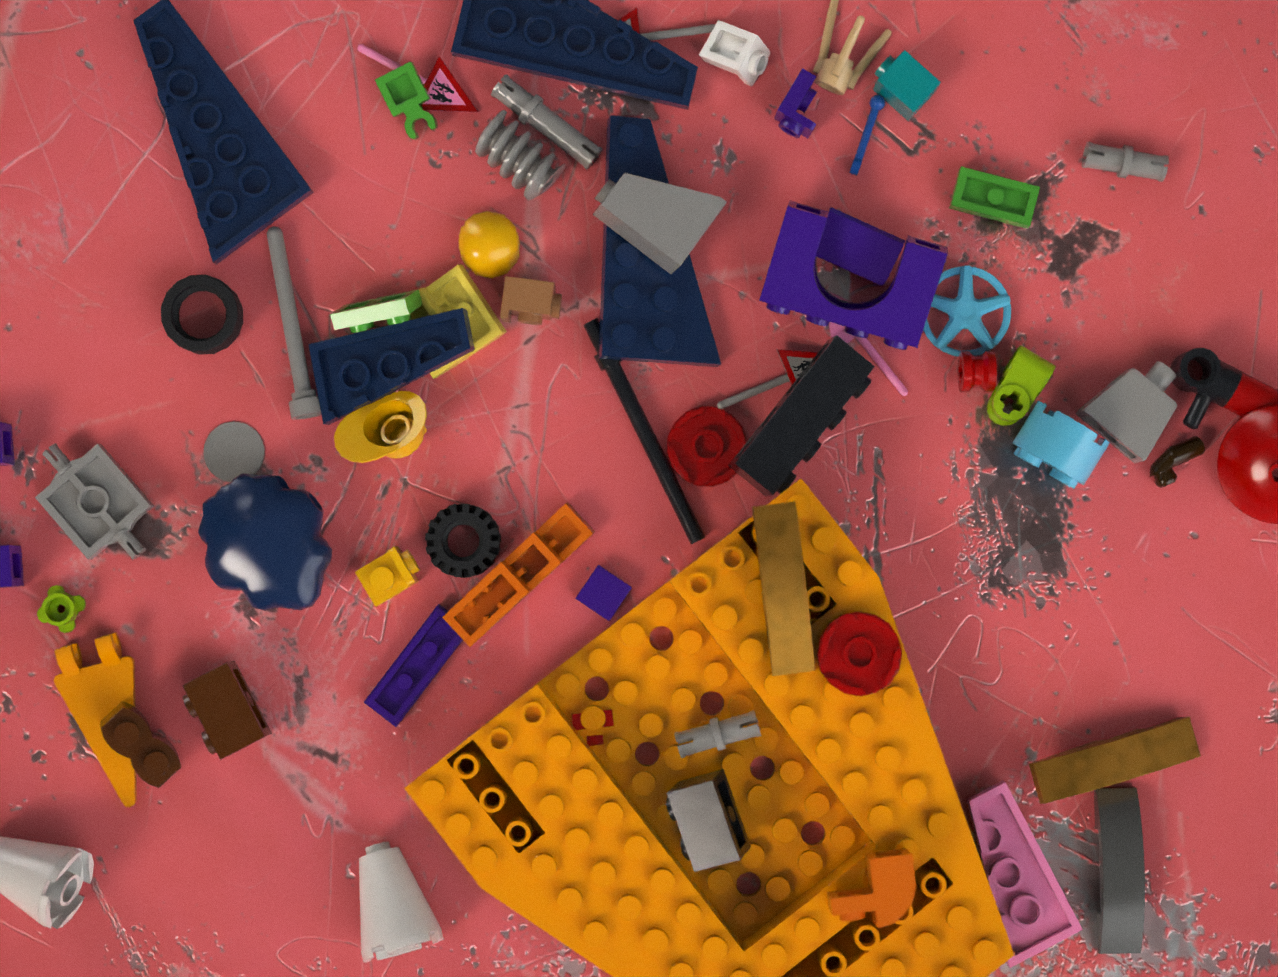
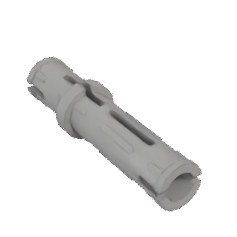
M504 75L501 78L502 83L498 82L491 92V96L519 116V122L523 125L529 123L588 170L593 164L592 161H596L603 149L543 104L544 99L538 94L532 96L510 79V76Z

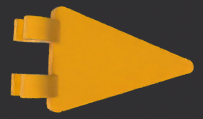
M117 632L94 639L102 663L82 668V656L78 643L55 649L56 660L62 673L54 677V684L125 807H132L137 801L136 772L130 758L118 754L107 744L101 732L100 721L121 702L129 703L135 707L134 659L131 656L122 657L121 643Z

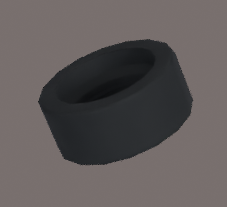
M190 275L177 281L166 292L161 305V322L167 336L181 348L196 354H215L228 348L238 337L243 325V307L237 294L221 280L208 275ZM197 291H208L216 294L226 308V320L223 328L216 335L209 338L197 339L189 336L179 322V309L182 302L189 295Z

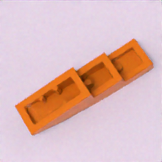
M568 502L565 503L442 618L471 647L591 537L595 531Z

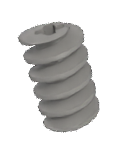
M502 110L483 130L478 139L475 152L479 157L489 154L487 163L491 168L501 165L499 172L501 177L509 178L514 175L511 183L515 189L526 186L524 197L527 200H532L543 194L554 184L564 171L565 164L556 169L551 168L555 155L551 153L541 159L539 154L543 144L539 142L529 148L527 143L531 133L527 131L517 137L515 132L519 122L515 120L505 126L503 121L507 111Z

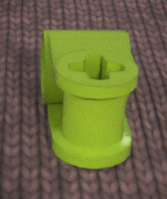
M1020 345L1006 365L1001 375L1002 378L988 400L986 407L989 418L1000 426H1010L1023 418L1049 381L1056 365ZM1007 397L1013 400L1011 407L1014 410L1009 414L1003 411L1005 404L1002 401Z

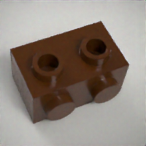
M235 661L227 662L182 685L186 692L183 695V701L188 712L194 718L199 717L205 729L201 733L202 739L211 754L217 753L220 760L272 734Z

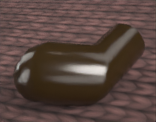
M1193 436L1170 446L1150 467V477L1154 476L1155 484L1162 488L1176 482L1177 475L1172 468L1204 454L1205 447L1202 440L1197 436Z

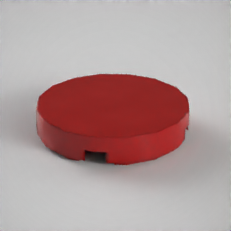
M700 406L686 411L674 422L667 437V456L672 469L684 481L698 487H715L728 482L737 474L728 465L745 445L747 437L742 425L731 413L717 407Z
M856 611L842 614L826 626L819 637L816 655L819 669L830 685L844 694L861 697L877 693L891 684L900 670L902 649L898 636L888 622L875 614Z

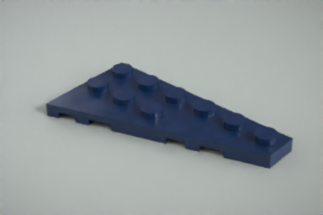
M160 0L133 21L148 67L151 69L158 90L157 94L161 106L164 108L172 140L198 212L197 216L201 228L204 230L209 245L212 261L217 265L314 192L169 0Z
M463 0L451 50L453 56L687 110L689 109L698 69L697 66L661 44L652 42L633 30V27L625 22L618 21L604 13L600 7L588 0Z
M610 115L607 120L605 184L609 179L616 183L624 173L669 184L650 119ZM603 224L599 359L718 367L721 365L690 254L677 270L669 274L610 227Z

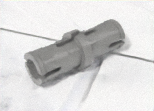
M1087 142L1083 152V156L1086 159H1082V168L1115 172L1117 177L1120 178L1132 175L1163 182L1168 167H1164V164L1168 165L1169 157L1134 151L1133 146L1124 145L1121 149Z
M755 710L721 721L716 717L709 719L710 724L681 732H674L675 740L678 744L693 741L677 746L681 758L716 747L718 751L726 749V744L755 736H762ZM753 723H757V724H754V725H751V726H747V727L742 728L743 726L750 725V724H753Z

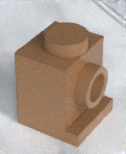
M505 276L500 318L502 322L511 323V316L516 315L518 316V322L531 325H542V319H559L562 294L555 293L556 287L554 282Z

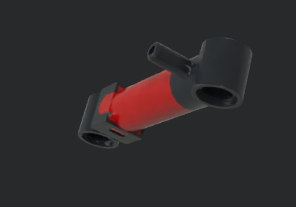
M1195 348L1177 356L1171 363L1170 368L1177 375L1172 381L1173 384L1182 391L1197 394L1183 420V424L1191 429H1198L1211 402L1240 417L1259 407L1278 404L1277 389L1219 360L1217 355L1211 350ZM1190 360L1197 361L1202 367L1203 374L1199 381L1194 380L1188 373L1187 367Z

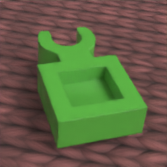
M410 61L375 79L392 116L396 118L403 113L405 114V131L411 139L416 140L419 138L414 127L419 119H425L431 130L437 129L435 117L431 113L424 111L421 104L431 100L413 62Z

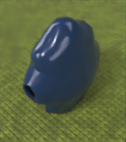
M240 474L231 483L221 487L214 496L208 498L203 503V517L198 533L207 545L205 566L209 576L221 589L242 591L246 600L256 609L267 611L275 608H286L300 611L313 606L321 595L324 572L332 558V548L320 534L324 514L322 506L310 492L304 489H290L285 480L280 476Z

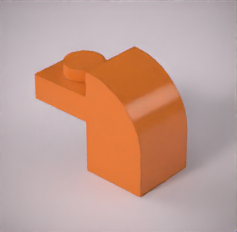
M907 848L865 853L869 887L827 892L828 909L832 916L839 915L841 921H855L866 918L865 912L871 911L872 920L877 928L888 926L899 920L910 908L916 888L913 856Z

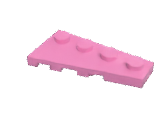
M1002 780L966 799L982 865L1014 952V956L1006 962L1007 966L1011 968L1083 930L1006 782Z

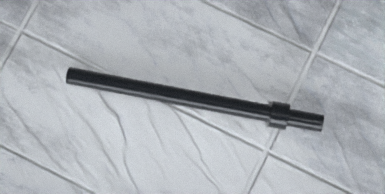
M597 318L586 323L583 326L597 352V355L594 357L601 371H606L690 544L705 538L620 364L623 360L599 359L600 322Z

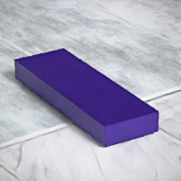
M440 604L436 606L364 701L366 705L395 727L400 724L463 641L442 618L448 610Z

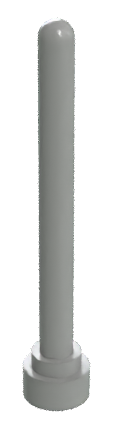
M274 226L268 229L267 240L295 390L291 394L292 401L289 402V409L292 420L308 419L321 415L318 396H316V390L311 389L283 232L279 227Z

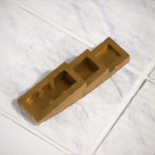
M796 501L752 507L772 676L815 671Z
M1179 717L1147 729H1136L1107 740L1093 741L1029 763L1039 802L1040 804H1045L1134 779L1201 757L1190 717Z

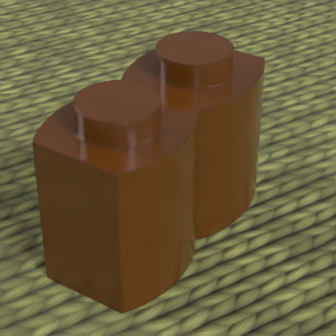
M121 702L100 721L101 732L107 744L118 754L130 758L135 772L146 783L160 788L181 768L174 746L161 734L151 731L145 716L133 705Z

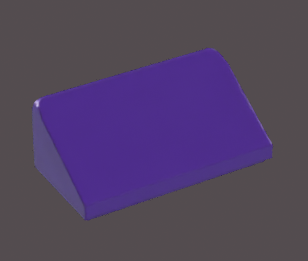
M831 207L816 256L883 286L893 269L905 240Z

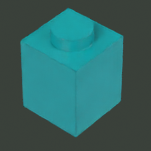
M904 50L896 60L891 55L888 56L874 74L878 77V80L873 90L878 95H881L890 106L909 122L936 92L941 82Z

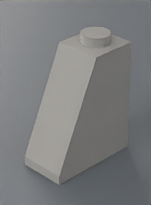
M624 173L616 183L609 179L594 198L601 204L593 215L669 274H672L682 265L727 202L719 196Z

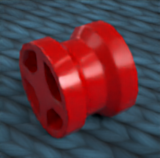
M961 351L958 358V386L960 392H969L972 388H982L984 392H993L997 381L995 352L985 351L982 355H973L970 351Z

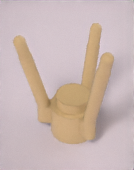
M830 0L819 56L812 72L818 74L815 79L817 85L832 93L844 95L847 88L850 90L854 89L859 76L881 50L892 32L886 29L852 70L854 62L848 59L865 21L864 16L860 15L857 17L840 54L832 53L830 58L827 59L839 1Z

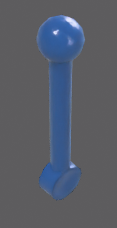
M874 95L869 102L871 110L849 172L856 176L859 172L878 112L885 106V99L881 95Z

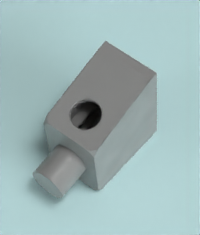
M1157 361L1145 376L1135 368L1128 369L1076 412V415L1133 463L1143 462L1151 453L1177 407V403L1164 393L1177 375L1170 367L1160 361Z

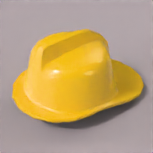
M397 391L378 401L356 409L345 416L337 426L334 434L335 448L341 457L351 462L359 463L374 461L384 456L389 458L409 456L418 449L423 441L424 434L427 432L425 426L427 418L426 404L419 395L413 392Z

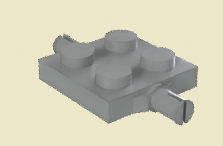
M57 444L48 447L50 450H45L42 455L46 457L58 472L55 474L51 484L35 497L87 559L92 560L107 546L117 542L130 555L132 560L139 557V553H143L146 548L131 533V530L136 522L152 509L154 505L101 444L95 445L84 456L72 461L66 457Z

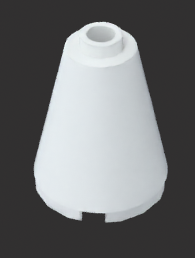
M0 836V893L42 926L50 929L51 926L57 929L63 927L72 919L85 898L79 895L83 881L88 884L91 883L94 868L92 854L77 847Z
M389 842L366 847V855L359 858L360 930L363 962H370L374 958L373 953L376 954L378 961L421 949V943L431 941V939L433 944L444 940L442 929L400 848H390Z

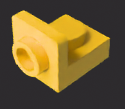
M394 546L387 550V553L355 571L375 607L380 606L419 582L415 573L420 571V568L408 549L401 552L399 547Z

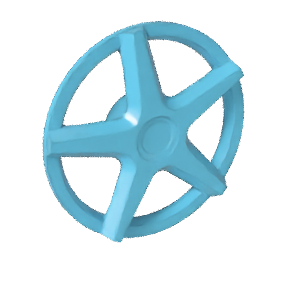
M971 266L948 269L942 272L939 283L951 276L960 274L958 295L952 299L935 294L931 307L947 313L949 321L938 338L931 331L927 320L923 331L934 346L949 355L959 357L961 351H970L973 355H981L985 351L994 348L1003 339L1008 330L1011 320L1010 296L999 280L987 271ZM972 275L988 281L999 295L976 299L974 297ZM1003 307L1001 327L992 339L981 318L984 314ZM962 329H968L982 347L973 350H957L947 345Z

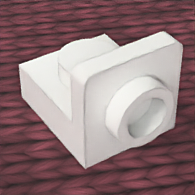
M718 20L699 56L704 62L738 75L744 84L753 86L758 76L767 67L770 50L758 35Z

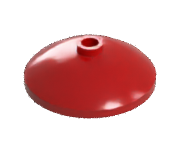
M1272 404L1246 413L1229 428L1223 437L1218 451L1217 472L1224 493L1235 507L1256 520L1278 524V478L1273 474L1274 469L1278 468V404Z

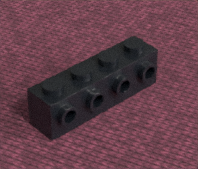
M836 335L828 339L728 466L764 496L774 495L776 491L779 494L784 492L795 480L796 475L792 471L801 459L808 462L822 445L817 439L824 430L828 428L832 431L844 418L847 412L843 409V406L850 397L853 396L857 399L870 385L872 380L867 376L875 366L839 336Z

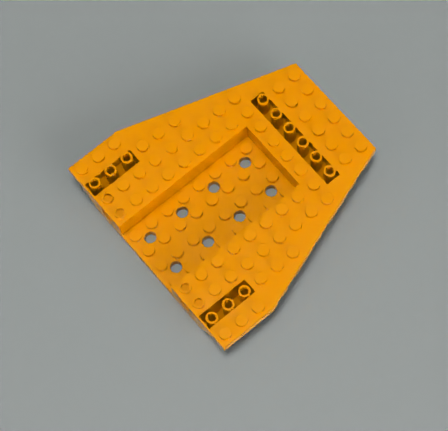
M802 478L767 505L796 501L815 671L772 676L761 594L762 586L757 556L758 549L752 515L404 788L482 890L612 977H988L1014 956L879 576ZM856 611L875 614L888 622L898 636L902 649L900 670L891 684L877 693L861 697L844 694L830 685L819 669L816 655L819 637L826 626L840 615ZM658 626L667 627L673 633V643L665 650L655 649L649 640L651 631ZM593 677H601L609 685L607 696L601 700H593L585 692L586 682ZM708 691L718 692L723 697V707L716 714H707L700 707V699ZM612 709L614 726L602 727L605 723V713L603 710ZM755 710L762 736H755L726 744V749L718 751L716 747L681 758L677 746L693 741L678 744L675 740L674 732H681L710 724L709 719L716 717L721 721ZM582 713L581 723L586 729L576 730L572 725L571 714ZM753 723V724H750V725H746V726H743L742 728L747 727V726H751V725H754V724H757V723ZM603 735L604 744L589 746L586 736ZM651 742L658 747L659 757L656 762L644 765L636 759L635 751L639 744ZM766 756L773 761L774 769L768 778L758 779L752 775L750 766L755 758ZM724 769L751 848L741 860L694 872L690 860H687L682 853L680 845L681 833L677 822L673 821L669 816L666 805L668 796L666 793L679 781ZM810 821L819 822L824 828L823 838L815 844L806 843L801 837L803 826ZM905 848L912 853L916 882L915 895L910 908L899 920L888 926L877 928L872 920L871 911L865 912L866 918L855 921H841L839 915L832 916L828 909L827 892L869 887L865 853ZM745 872L754 873L760 879L759 888L752 894H743L736 886L737 879Z

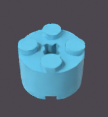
M1037 401L1012 444L1017 446L1013 454L1038 468L1042 462L1052 467L1049 475L1068 487L1075 489L1078 483L1085 485L1110 442L1099 438L1098 442L1095 443L1094 441L1098 436L1097 433L1058 410L1056 412L1050 410L1048 414L1044 413L1047 405Z

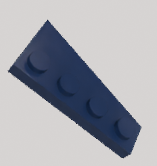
M464 308L455 309L395 325L308 344L323 424L330 425L356 409L371 404L474 351L467 310Z

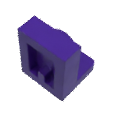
M803 68L774 117L775 120L780 122L779 128L795 138H799L801 135L809 138L816 126V123L797 112V110L805 113L817 91L811 88L816 76Z

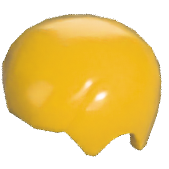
M491 211L473 214L461 227L459 232L460 256L464 265L476 276L495 278L507 274L519 259L520 241L516 226L504 214Z

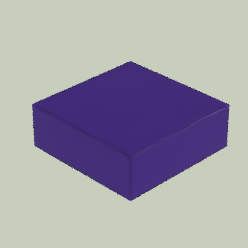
M598 565L575 599L610 621L632 587Z

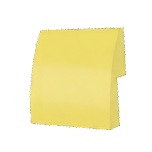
M463 265L455 266L428 287L419 289L423 305L411 313L410 320L464 308L468 312L475 348L474 351L431 372L430 375L433 379L454 368L507 332Z

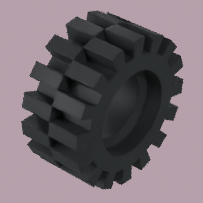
M470 504L450 505L448 508L439 511L434 520H431L428 525L429 530L425 535L427 554L430 555L431 562L447 575L460 578L479 575L491 567L495 558L499 555L501 542L499 527L491 515L479 507ZM459 525L473 527L479 536L477 550L467 557L455 555L448 546L449 533Z

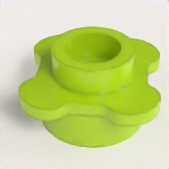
M60 585L52 586L48 589V596L37 611V617L42 623L58 626L62 633L72 632L76 627L75 619L78 613L85 609L86 601L80 595L72 596L66 593ZM60 605H63L65 607V611L63 613H60L58 611V607Z

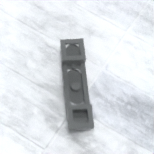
M1116 787L1094 790L1095 829L1099 831L1100 911H1097L1098 953H1141L1145 912V868L1137 788Z

